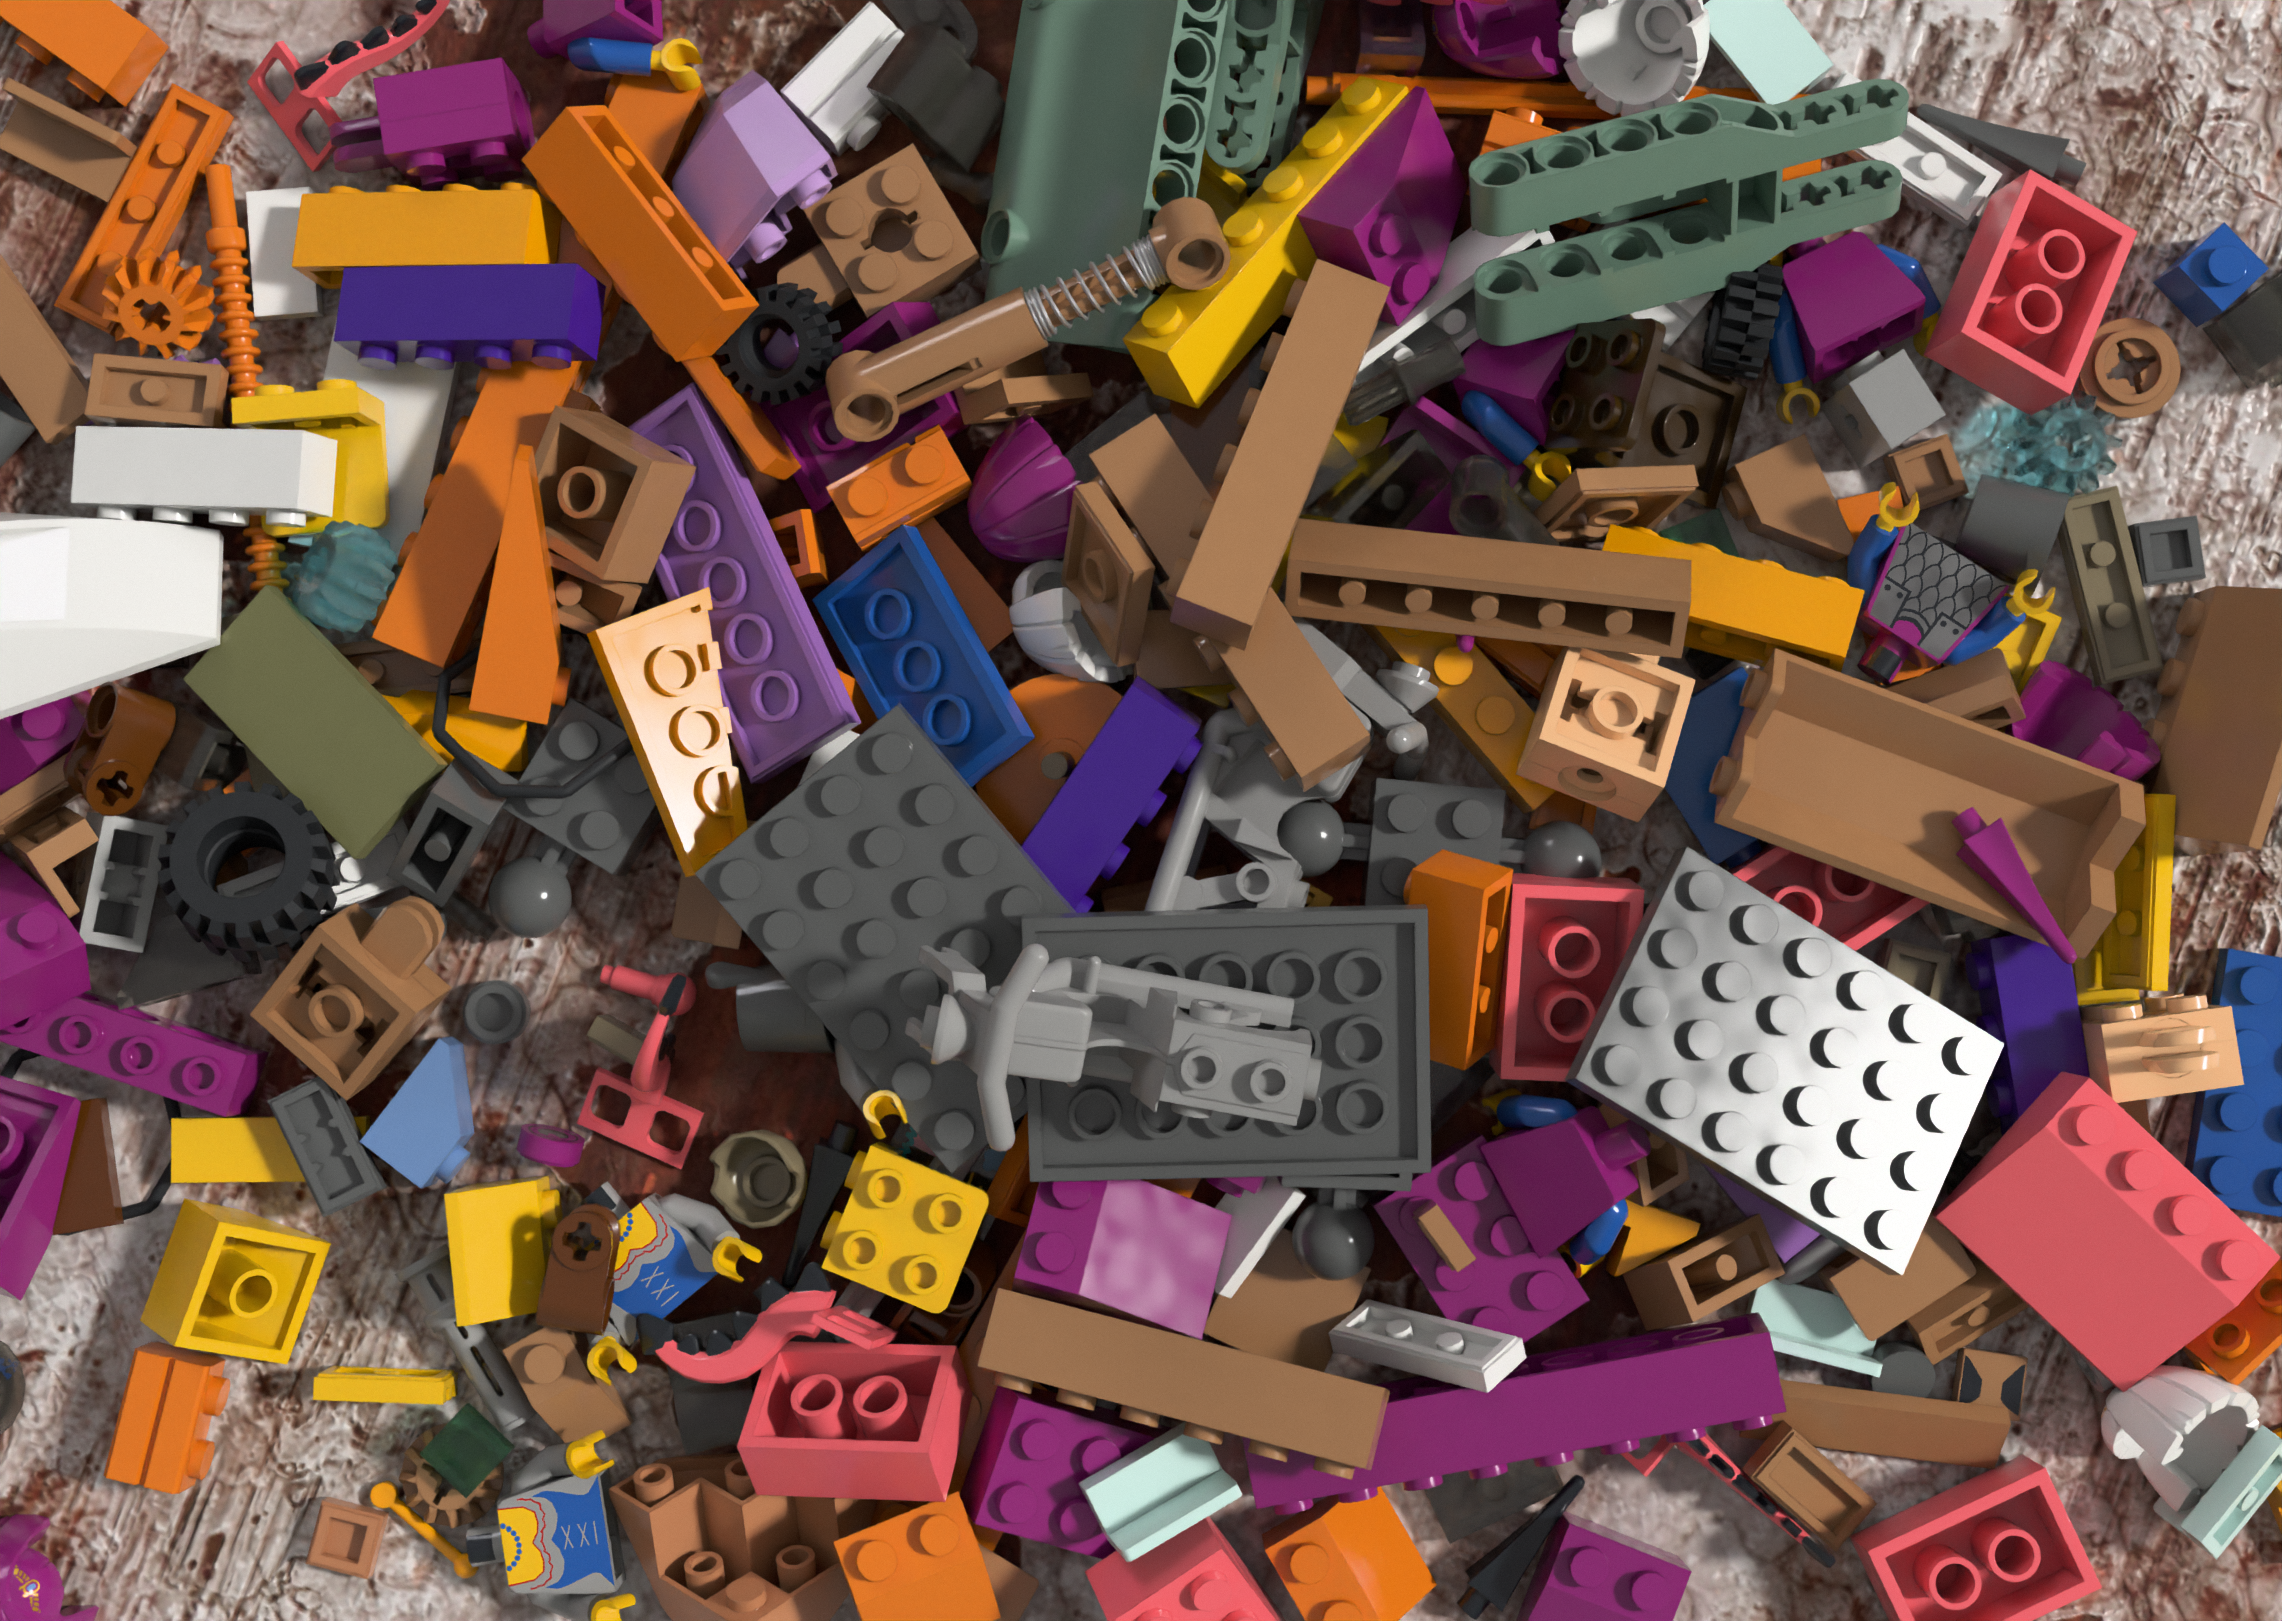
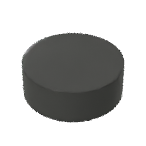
M504 980L487 981L477 985L468 994L463 1005V1020L467 1030L474 1038L487 1044H502L513 1041L525 1031L531 1015L530 1003L524 991L517 985Z
M1895 1340L1883 1344L1873 1352L1871 1357L1883 1364L1880 1377L1866 1374L1873 1391L1926 1398L1931 1393L1936 1379L1935 1370L1930 1359L1917 1344L1906 1340Z

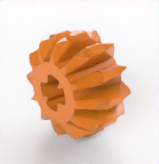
M151 246L142 249L137 260L126 255V257L119 259L115 265V274L109 275L102 285V295L108 299L102 308V319L120 323L115 331L116 341L126 340L130 337L138 341L137 350L139 357L147 354L152 345L158 348L166 360L175 356L179 347L190 351L198 346L202 338L201 332L209 330L214 321V311L208 307L215 297L214 287L196 284L202 275L201 265L192 266L186 270L178 265L180 262L178 249L169 252L164 261L160 260Z

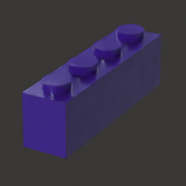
M577 263L344 267L334 342L358 356L357 362L359 364L377 370H394L397 368V362H416L423 367L437 370L452 369L455 362H474L482 367L503 370L511 368L513 361H532L534 364L545 368L567 369L571 367V361H597L606 286Z
M1138 675L1021 845L1077 913L1088 912L1093 905L1094 900L1085 894L1097 876L1100 875L1109 881L1124 861L1130 848L1123 844L1122 840L1133 824L1137 822L1146 828L1162 806L1167 795L1158 790L1171 769L1183 775L1204 744L1203 741L1195 736L1200 728L1202 719Z
M2009 931L1971 936L1972 952L1967 953L1965 960L1969 983L1973 990H1978L1982 1016L1977 1017L1976 1026L2004 1043L1992 1071L1993 1079H1989L1986 1085L1988 1105L1993 1116L1999 1117L2002 1136L2061 1071L2090 1077L2072 963L2067 964L2063 962L2051 947Z

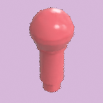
M605 965L602 969L600 983L610 985L612 990L651 1000L652 1004L658 1008L673 977L677 974L686 977V985L676 1012L671 1016H682L690 1011L696 1002V985L684 973L677 972L656 976L621 965L616 967Z

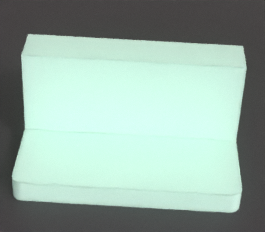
M1709 0L1703 5L1709 12V38L1761 103L1774 105L1789 101L1799 93H1807L1823 80L1834 65L1783 0Z
M1775 1278L1751 1291L1746 1314L1759 1312L1770 1331L1774 1351L1880 1377L1883 1364L1871 1357L1876 1340L1870 1341L1863 1336L1841 1299L1834 1293L1800 1283L1785 1285L1779 1282V1278Z
M1186 1421L1078 1483L1106 1539L1126 1562L1135 1560L1242 1496L1237 1482L1222 1469L1210 1443L1183 1435Z
M2261 1425L2203 1498L2200 1497L2197 1505L2177 1512L2160 1496L2153 1506L2154 1511L2217 1560L2282 1480V1438L2264 1425Z

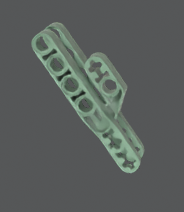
M1226 0L1228 10L1205 147L1209 156L1224 171L1239 176L1248 185L1247 192L1252 194L1262 185L1265 177L1275 170L1290 153L1303 79L1319 31L1325 0ZM1235 73H1241L1239 84L1233 79ZM1278 96L1283 99L1281 105H1276ZM1232 103L1235 105L1233 116L1230 114ZM1223 137H1229L1227 148L1221 144ZM1265 157L1271 161L1269 168L1263 167L1258 169L1256 178L1250 177V171L1256 169Z
M1871 79L1774 105L1717 94H1707L1490 151L1478 156L1471 162L1469 167L1472 231L1477 230L1488 236H1510L1533 229L1538 234L1549 231V225L1578 217L1591 223H1614L1704 198L1708 202L1502 256L1483 263L1476 269L1473 276L1477 335L1491 345H1515L1575 329L1578 323L1601 322L1724 289L1728 286L1732 272H1752L1790 245L1892 217L1899 210L1902 189L1901 172L1893 164L1879 160H1866L1782 182L1783 168L1889 141L1900 136L1905 131L1909 106L1907 89L1900 83L1892 80Z

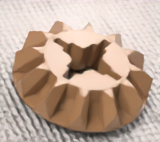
M2121 318L2110 321L2097 329L2079 373L2080 384L2078 389L2086 392L2094 403V410L2105 411L2116 416L2118 420L2146 417L2162 408L2171 399L2178 386L2181 371L2178 351L2171 338L2161 328L2149 321L2138 318ZM2118 353L2123 354L2127 362L2135 360L2141 362L2148 359L2150 364L2142 367L2141 371L2133 376L2135 387L2130 386L2126 378L2118 380L2111 378L2108 380L2106 375L2112 372L2111 369L2120 364Z
M444 1423L434 1426L415 1439L404 1453L405 1458L398 1480L403 1485L406 1505L414 1508L423 1516L425 1523H436L453 1529L477 1521L493 1507L499 1498L504 1482L502 1457L494 1442L485 1433L473 1426L462 1423ZM462 1452L464 1455L460 1461L462 1466L459 1475L467 1480L466 1484L469 1486L465 1488L456 1485L441 1498L439 1494L442 1489L439 1487L442 1483V1477L434 1472L435 1468L431 1466L446 1467Z

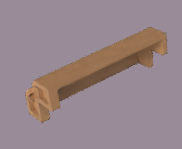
M1776 648L1763 671L1754 668L1750 672L1740 696L1739 704L1744 707L1731 748L1728 756H1722L1719 760L1709 786V792L1717 795L1714 823L2049 946L2043 937L2011 904L1956 855L1965 844L1963 843V837L1951 822L1965 810L1974 807L1987 826L2002 818L2017 852L2044 903L2075 950L2077 957L2085 960L2116 915L2114 871L2146 826L2142 784Z

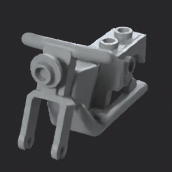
M1279 598L1280 601L1282 602V604H1283L1284 607H1285V600L1282 599V598ZM1291 616L1370 734L1371 746L1374 741V728L1386 738L1390 751L1399 754L1393 767L1395 778L1405 781L1414 780L1428 754L1429 742L1424 725L1416 721L1409 713L1413 714L1438 695L1439 688L1428 682L1431 673L1422 667L1410 663L1394 661L1391 670H1377L1375 676L1378 681L1377 683L1362 670L1351 656L1304 618ZM1235 708L1218 711L1209 718L1200 739L1204 744L1193 760L1144 911L1305 907L1310 884L1301 881L1303 875L1302 867L1280 846L1277 836L1278 823L1285 812L1306 800L1323 798L1328 802L1339 800L1367 753L1303 792L1294 776L1283 782L1263 751V748L1270 744L1271 741L1258 722L1247 727ZM1211 828L1241 851L1244 856L1253 861L1243 866L1238 873L1201 880L1195 879Z
M1036 943L1027 945L1022 950L1002 986H994L988 993L985 974L964 959L960 952L946 947H942L941 952L935 951L934 948L928 945L920 947L918 961L929 967L947 982L949 991L948 994H944L941 1007L927 1005L923 1023L915 1017L908 1018L905 1034L912 1037L920 1044V1047L932 1055L931 1064L938 1065L948 1060L962 1061L978 1075L976 1084L987 1141L993 1150L999 1152L1007 1151L1015 1143V1131L1006 1089L1007 1075L1066 1082L1069 1087L1077 1086L1082 1074L1131 1083L1130 1093L1152 1111L1157 1112L1158 1102L1165 1101L1171 1103L1170 1109L1173 1112L1193 1118H1210L1213 1110L1296 1126L1302 1100H1315L1322 1060L1311 1058L1312 1040L1310 1030L1300 1028L1297 1031H1275L1245 1027L1266 1023L1290 1028L1294 1009V999L1105 964L1101 963V959L1097 956H1092L1089 960L1061 957L1048 963L1049 955L1047 949L1043 945ZM1180 1008L1190 1009L1189 1015H1187Z

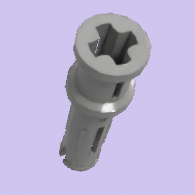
M444 1244L395 1275L399 1282H408L427 1314L423 1321L428 1329L432 1328L434 1333L442 1332L465 1370L468 1379L474 1385L487 1409L498 1424L500 1433L504 1435L535 1416L537 1412L533 1409L523 1389L507 1365L504 1356L498 1350L483 1323L464 1326L469 1336H465L460 1327H457L451 1263L447 1258L450 1250L447 1244ZM428 1273L434 1276L446 1299L441 1297ZM473 1346H475L478 1349L485 1363L489 1367L490 1371L492 1372L493 1376L495 1377L496 1381L498 1382L499 1386L503 1391L502 1394H500L497 1391L496 1387L494 1386L493 1382L491 1381L490 1377L488 1376L487 1372L485 1371L484 1367L482 1366L481 1362L479 1361L478 1357L473 1351Z

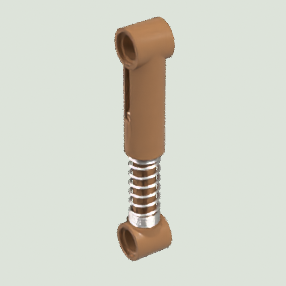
M1182 197L1172 200L1161 207L1155 215L1152 228L1148 230L1150 235L1147 234L1146 238L1142 237L1141 240L1137 239V242L1133 241L1131 244L1132 250L1130 251L1127 247L1122 246V254L1115 258L1106 253V262L1098 266L1090 261L1088 264L1089 270L1079 273L1078 270L1073 269L1072 278L1063 281L1060 277H1057V285L1048 289L1040 284L1039 289L1034 287L1033 290L1029 289L1028 292H1025L1020 286L876 354L861 350L842 354L831 363L825 378L837 429L844 437L856 442H871L881 439L893 430L898 423L899 415L1047 347V337L1057 334V326L1063 324L1070 329L1073 325V319L1080 317L1087 321L1089 319V312L1094 309L1104 313L1106 304L1111 301L1120 306L1122 296L1129 294L1137 298L1138 289L1146 286L1149 290H1154L1156 286L1160 287V284L1164 285L1165 282L1169 283V281H1171L1172 285L1175 284L1189 290L1210 287L1223 277L1228 270L1231 260L1229 247L1214 211L1208 203L1198 198Z

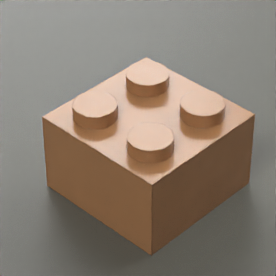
M555 405L534 456L548 548L602 580L648 584L697 467L602 413Z

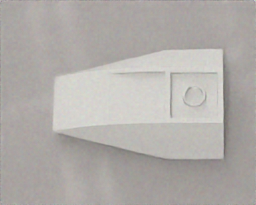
M0 512V719L100 686L108 681L112 682L220 645L224 537L220 530L162 522Z

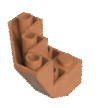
M740 1453L659 1458L653 1463L639 1468L633 1475L609 1488L610 1500L661 1607L672 1621H830L850 1592L832 1542L870 1527L878 1501L877 1499L757 1495Z

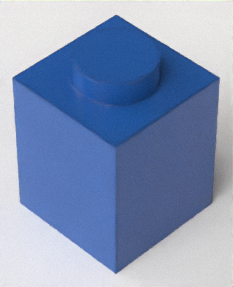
M2224 222L2198 239L2153 283L2197 328L2223 313L2269 268Z

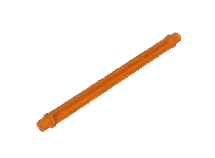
M1332 72V77L1307 76L1305 104L1329 105L1330 108L1349 85L1354 83L1359 76L1406 85L1409 93L1415 86L1425 88L1436 113L1492 115L1494 110L1506 114L1507 108L1520 107L1533 111L1541 117L1606 120L1621 117L1620 113L1612 115L1597 107L1595 99L1588 100L1585 97L1586 92L1579 91L1572 81L1560 83L1545 80L1436 76L1396 77L1394 75ZM1693 86L1689 94L1682 100L1685 101L1707 94H1717L1760 102L1750 88H1707L1706 86ZM1797 94L1791 100L1808 96L1811 94Z

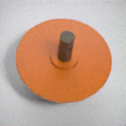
M1050 674L1030 679L1009 691L1035 738L976 783L975 786L981 800L1018 843L1022 844L1123 697L1110 686L1104 683L1080 681L1078 678L1067 677L1063 674Z

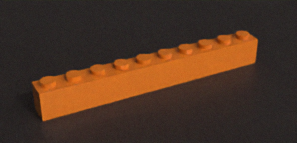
M652 70L651 77L614 74L608 84L604 104L672 191V179L710 105L704 86L701 83L699 87L693 90H679L674 87L666 71ZM562 214L556 264L577 263L606 286L598 347L599 355L623 298L615 290L612 277L595 255L584 249L575 236V229ZM513 361L511 368L503 370L481 368L476 382V392L480 396L471 416H462L453 431L450 440V450L454 451V454L445 474L438 473L427 489L424 498V508L428 509V512L419 532L412 531L401 547L398 556V566L402 570L393 590H385L376 603L371 619L372 625L376 626L371 638L443 670L466 655L474 632L479 626L488 605L513 464L519 444L532 446L535 456L555 405L563 406L570 388L582 393L596 361H571V367L567 369L545 368L534 364L532 361Z

